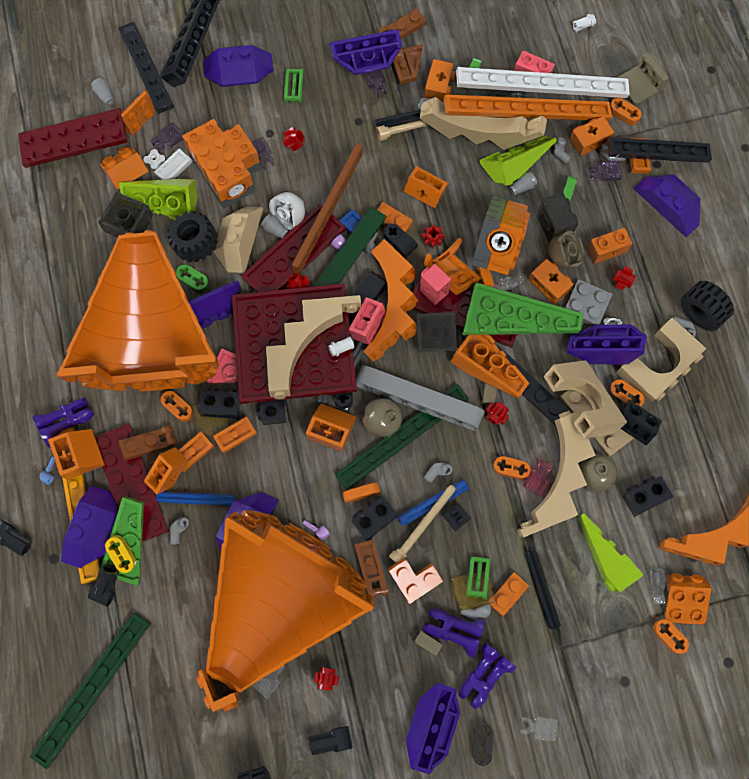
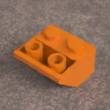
M127 146L121 148L117 155L104 158L102 160L103 163L100 164L117 190L120 189L119 182L133 181L149 172L138 152L132 147L128 148Z
M321 403L311 419L306 431V438L343 453L357 417Z
M92 429L66 432L48 439L59 474L66 480L105 466Z

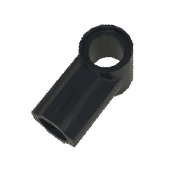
M0 519V545L6 546L16 554L23 556L31 548L32 541L15 531L16 528Z
M103 564L100 567L97 580L88 594V599L105 607L110 605L116 593V590L113 589L119 571L114 565Z
M349 726L309 736L312 755L330 751L340 752L353 748Z

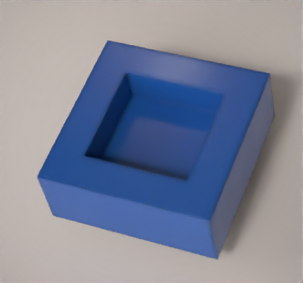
M352 209L340 222L352 234L363 218Z

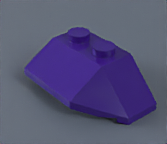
M396 29L330 42L333 59L354 75L389 69L402 47L399 31Z
M254 45L218 48L203 60L205 78L210 79L221 87L257 84L274 71L272 54Z
M674 174L648 176L634 187V190L685 237L699 226L701 198Z
M238 280L189 301L201 328L209 327L212 322L217 320H224L233 313L232 295L240 294L242 291Z
M632 324L593 325L580 331L578 334L570 336L567 353L587 361L589 364L629 365L644 354L647 336Z
M91 486L79 500L63 540L61 562L82 568L105 555V544L111 537L118 514V508L110 491Z
M262 492L234 500L216 535L220 551L224 542L225 520L231 513L236 511L241 515L244 510H252L272 515L279 500Z
M437 683L419 698L406 738L411 769L430 774L448 755L460 716L456 689Z

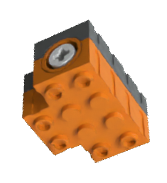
M212 119L182 135L189 156L193 159L196 167L211 187L212 192L220 201L223 209L255 192L251 174L261 170L257 150L239 124L230 130L222 132L215 119Z
M492 196L472 265L508 275L510 269L514 270L530 213L527 212V205Z

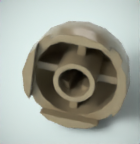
M565 231L556 235L549 244V257L559 268H575L582 263L580 260L584 256L583 244L579 236L575 237L572 234L575 233L573 231Z
M375 399L369 402L364 409L363 424L365 429L373 436L388 437L396 433L401 426L402 412L394 401Z
M595 453L596 456L579 463L587 484L583 488L592 493L607 491L614 485L617 478L615 462L604 454Z

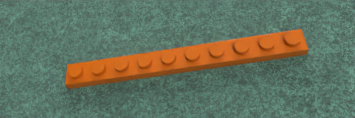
M445 95L443 98L446 115L523 116L524 118L543 116L546 119L592 120L604 116L607 121H610L612 118L610 103L605 101Z

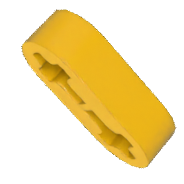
M114 535L108 539L105 548L115 567L122 573L130 572L136 565V558L126 540L120 535ZM114 542L120 543V546L118 548H113L111 545ZM124 560H129L130 564L128 566H123L122 562Z

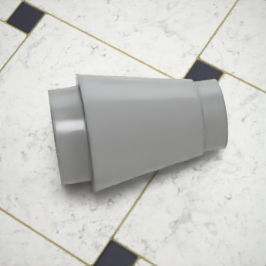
M103 78L95 79L91 83L92 91L106 106L113 104L115 100L108 82Z
M525 172L509 186L510 191L515 196L531 190L537 185V180L532 172Z
M268 214L261 223L263 230L280 239L289 232L275 215Z

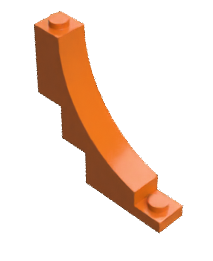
M749 495L740 511L720 528L711 532L685 535L681 538V543L678 539L667 538L660 542L659 550L716 566L724 564L728 545L738 548L749 546Z

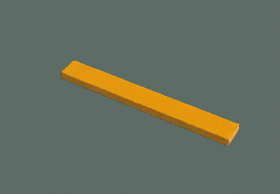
M74 427L68 428L60 432L56 436L66 432L76 431V429ZM84 474L69 480L62 477L70 522L79 500L87 492ZM99 558L82 568H78L81 584L84 585L97 580L101 567Z

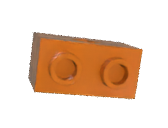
M433 59L424 98L432 99L436 97L444 102L443 98L445 95H450L452 86H449V84L454 82L456 73L453 71V63Z
M602 116L598 119L590 120L583 126L575 127L569 140L579 156H582L607 143V140L613 137L614 131L605 117Z
M416 166L409 176L403 192L436 208L446 190L448 182Z
M622 228L591 239L586 249L593 264L627 253L632 245V241L626 229Z
M547 259L531 273L528 279L554 305L570 292L574 285L567 275H563L558 270L556 264Z
M176 448L163 452L157 457L144 482L158 495L173 487L188 460Z

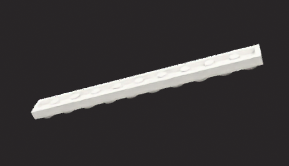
M458 67L456 70L457 87L617 98H627L630 95L629 82L626 78Z

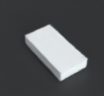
M178 149L154 171V174L160 180L175 179L193 161L181 149Z

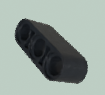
M371 271L353 296L360 295L361 306L366 297L377 301L386 288L387 281ZM358 311L348 313L349 318L354 321Z

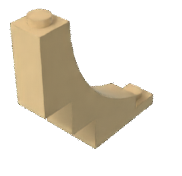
M436 97L423 102L420 113L421 120L449 139L462 134L476 145L490 140L503 150L544 136L547 119L543 116L528 121L523 116L495 118L446 115L444 102Z
M360 295L302 300L304 322L284 323L286 345L266 347L270 397L284 399L286 396H290L292 374L303 350L321 332L342 322V312L355 313L361 308Z
M569 410L559 414L560 418L555 420L560 439L558 472L547 496L530 512L534 523L532 520L521 524L522 528L517 529L519 537H526L578 515L569 492L587 485L578 463L596 455L589 439H583L573 424L579 418L577 412L571 414Z

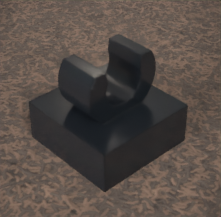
M459 503L443 515V518L455 532L471 519Z

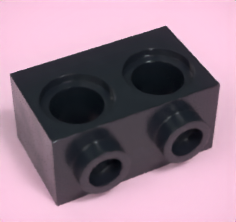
M216 388L201 390L198 413L201 417L239 420L241 404L239 402V393L236 390L226 389L225 392L218 391ZM209 399H215V403L212 406L206 405ZM229 400L235 401L232 407H226V402Z
M629 399L620 409V412L627 421L621 430L647 446L657 435L662 420Z
M285 401L260 402V408H257L258 420H261L263 425L286 423ZM270 409L276 410L274 416L269 417L266 414Z
M651 476L643 481L644 485L638 487L636 484L626 489L628 493L622 497L634 517L674 497L662 476L656 479L654 476ZM652 486L658 488V495H655L652 492ZM635 495H639L642 498L641 504L635 501Z
M383 496L379 499L375 497L368 503L369 507L366 510L360 509L352 516L354 518L352 520L353 526L365 541L370 540L398 516ZM378 507H384L387 513L384 516H379L375 510ZM363 519H368L371 521V526L364 529L360 526V522Z

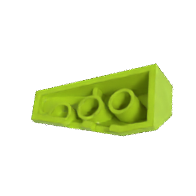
M543 136L525 142L524 146L508 148L509 152L500 154V152H496L479 161L495 183H500L504 186L511 185L557 139L556 137Z
M167 179L119 182L121 200L129 204L150 209L158 215H166L174 221L176 216H182L184 212H187V214L190 211L195 212L198 199L196 180Z
M584 513L577 518L599 573L605 581L604 585L610 592L619 593L643 576V573L626 554L620 555L617 552L616 544L612 540L602 537L601 529Z

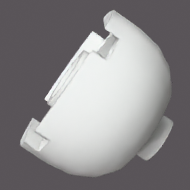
M283 192L276 195L269 202L271 215H275L287 230H291L299 225L305 217L304 203L294 193Z

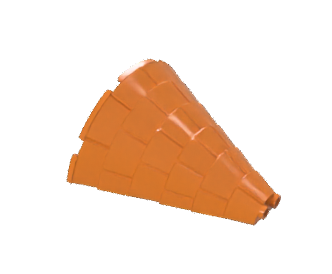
M147 230L144 233L135 234L128 232L125 235H119L88 302L89 306L66 351L67 355L57 372V377L70 383H74L76 379L78 382H82L83 386L90 388L125 391L127 387H130L132 389H139V392L184 388L185 382L196 385L214 377L217 374V369H219L218 359L198 323V319L177 279V275L167 258L157 233Z
M244 510L241 515L236 511L231 513L225 520L224 542L221 549L206 673L212 679L226 684L233 691L239 693L262 678L283 667L284 664L304 654L310 647L350 625L353 620L372 611L374 600L372 594H366L365 592L367 584L344 558L332 556L331 548L294 524L288 523V525L284 526L277 517L258 511Z

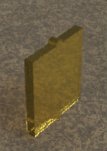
M215 400L207 401L206 405L212 406ZM199 404L192 405L197 434L202 432L205 436H214L229 427L227 418L201 417L198 413Z
M481 571L479 592H483L485 571ZM473 573L472 591H475L477 573ZM469 575L452 578L455 590L454 596L457 597L461 611L495 603L492 584L489 581L487 599H482V597H466Z

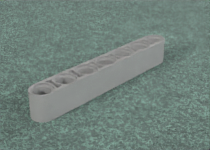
M361 366L356 377V386L363 390L470 430H478L485 413L483 409L369 366Z

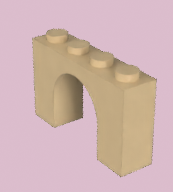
M673 318L654 335L671 351L674 357V368L671 372L656 373L650 370L638 358L629 365L624 364L616 372L627 383L638 389L649 404L654 400L659 402L666 395L664 390L667 387L672 389L679 382L676 378L680 374L684 377L691 370L689 365L692 362L697 364L704 357L702 353L706 350L698 340Z
M587 361L554 364L544 375L553 392L574 390L582 394L592 405L593 410L584 411L573 423L583 439L617 433L627 423Z

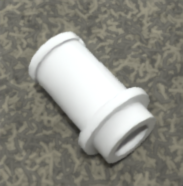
M587 14L586 17L573 21L575 32L587 27L592 28L596 24V18L593 14Z
M348 337L336 343L331 342L328 348L330 354L337 357L342 352L354 349V343L351 337Z

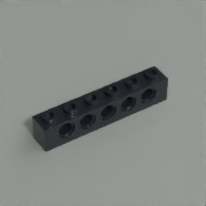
M193 0L160 76L171 86L177 87L186 83L220 0Z

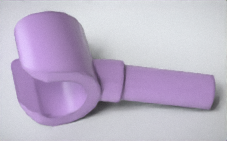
M303 521V525L315 532L321 540L330 535L324 526L317 529L316 526L308 521Z

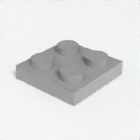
M578 279L565 308L583 313L582 322L591 326L599 325L612 297V293Z

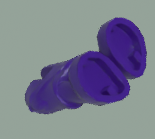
M86 398L60 406L61 409L45 415L37 414L32 416L48 448H50L48 439L55 437L68 428L86 423L92 419L95 414L92 409H85L89 405ZM63 417H66L65 420H63V421H61V422H58V423H56V424H54V425L48 426L49 424L53 423L54 421L59 420V419H61V418H63Z
M429 609L428 616L435 620H440L441 624L440 627H436L435 625L424 623L422 630L446 642L449 640L463 646L466 649L467 655L474 658L480 640L459 634L450 629L455 627L481 638L486 621L478 619L475 622H469L449 615L442 609Z
M484 643L482 646L483 657L474 672L471 671L458 692V696L464 700L472 688L478 691L470 703V706L474 709L481 707L486 702L489 692L504 673H512L517 668L505 657L500 656L485 680H482L481 678L500 655L487 643Z

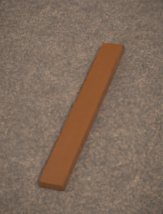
M356 143L292 263L293 273H301L363 155L362 145Z

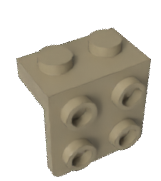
M649 52L642 55L638 66L617 77L628 79L630 92L628 98L634 105H638L662 91L669 79L667 73L662 70L656 59Z

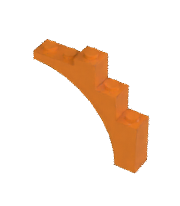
M385 239L371 251L380 263L388 285V304L383 323L373 341L363 351L373 362L380 359L389 347L395 345L399 337L406 341L408 338H412L419 329L417 324L406 314L407 311L415 307L418 299L405 286L414 280L417 272Z

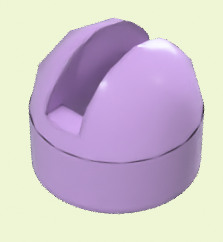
M340 234L331 242V245L336 250H340L346 239Z

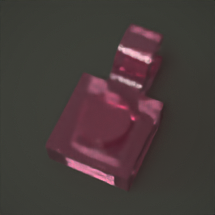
M540 460L536 466L537 470H531L523 486L536 496L541 497L550 481L546 476L551 471L553 465L548 461L544 463Z

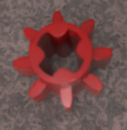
M292 127L283 133L285 135L283 137V144L286 148H292L293 151H296L304 146L305 136L301 130H295Z
M434 224L430 228L425 227V233L421 237V239L425 240L424 245H429L432 249H434V246H441V240L445 237V234H441L442 228H437Z
M627 266L623 270L618 268L613 278V281L616 282V288L624 290L625 287L631 288L636 275L632 274L633 269Z
M296 273L288 278V286L286 288L309 287L310 281L306 275L302 276L300 273Z
M491 402L485 410L488 413L486 419L495 426L499 423L503 425L509 417L507 414L509 409L501 402L496 404Z
M320 667V672H315L313 682L318 683L317 689L332 691L333 685L338 686L339 676L335 675L336 669Z

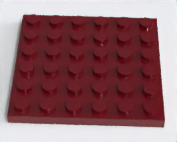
M345 283L232 295L240 404L357 392L352 349L342 352L336 357L330 354L328 348L331 342L336 343L351 337L347 312H342V322L321 332L303 350L292 374L290 396H286L284 399L270 397L268 386L266 347L286 345L284 323L304 322L302 300L346 297Z

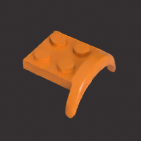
M458 238L439 257L431 260L432 255L428 253L424 260L426 268H431L436 264L451 278L449 290L456 295L474 286L475 282L479 283L481 279L480 276L454 255L463 243L462 238Z

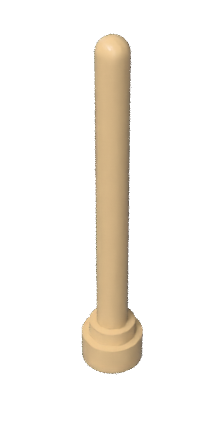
M418 120L390 128L384 125L376 128L379 141L387 140L392 134L428 126L429 124L423 120Z
M450 485L402 547L396 551L393 550L389 556L397 563L407 557L406 553L455 492V486Z

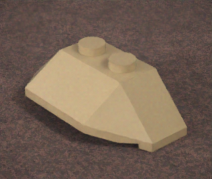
M246 206L222 219L217 237L218 244H215L216 249L213 252L228 273H245L263 212L262 207Z

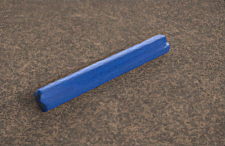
M464 480L453 485L456 490L448 501L468 491L469 487ZM445 490L398 515L399 523L405 526L428 513Z
M164 491L158 494L156 499L160 503L231 506L235 496L231 494Z

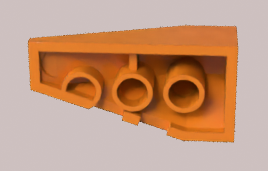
M468 335L451 360V363L463 372L517 398L521 396L529 384L517 367L508 361L504 351H500L495 345V340L490 335Z

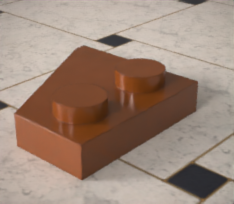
M422 44L400 49L392 62L400 85L417 80L423 49Z

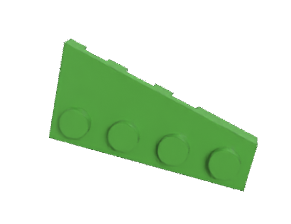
M124 496L122 497L111 537L120 535L126 540L136 558V565L128 573L119 571L117 579L138 586L141 575L144 502ZM114 542L111 546L113 548H118L120 546V543ZM106 551L102 565H114ZM124 560L122 562L123 566H128L130 564L129 560Z

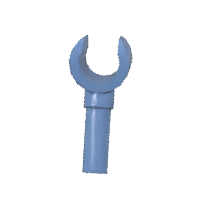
M53 456L46 470L40 473V479L47 485H50L54 480V475L50 474L55 463Z

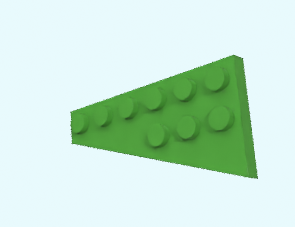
M475 282L462 335L579 333L584 314Z

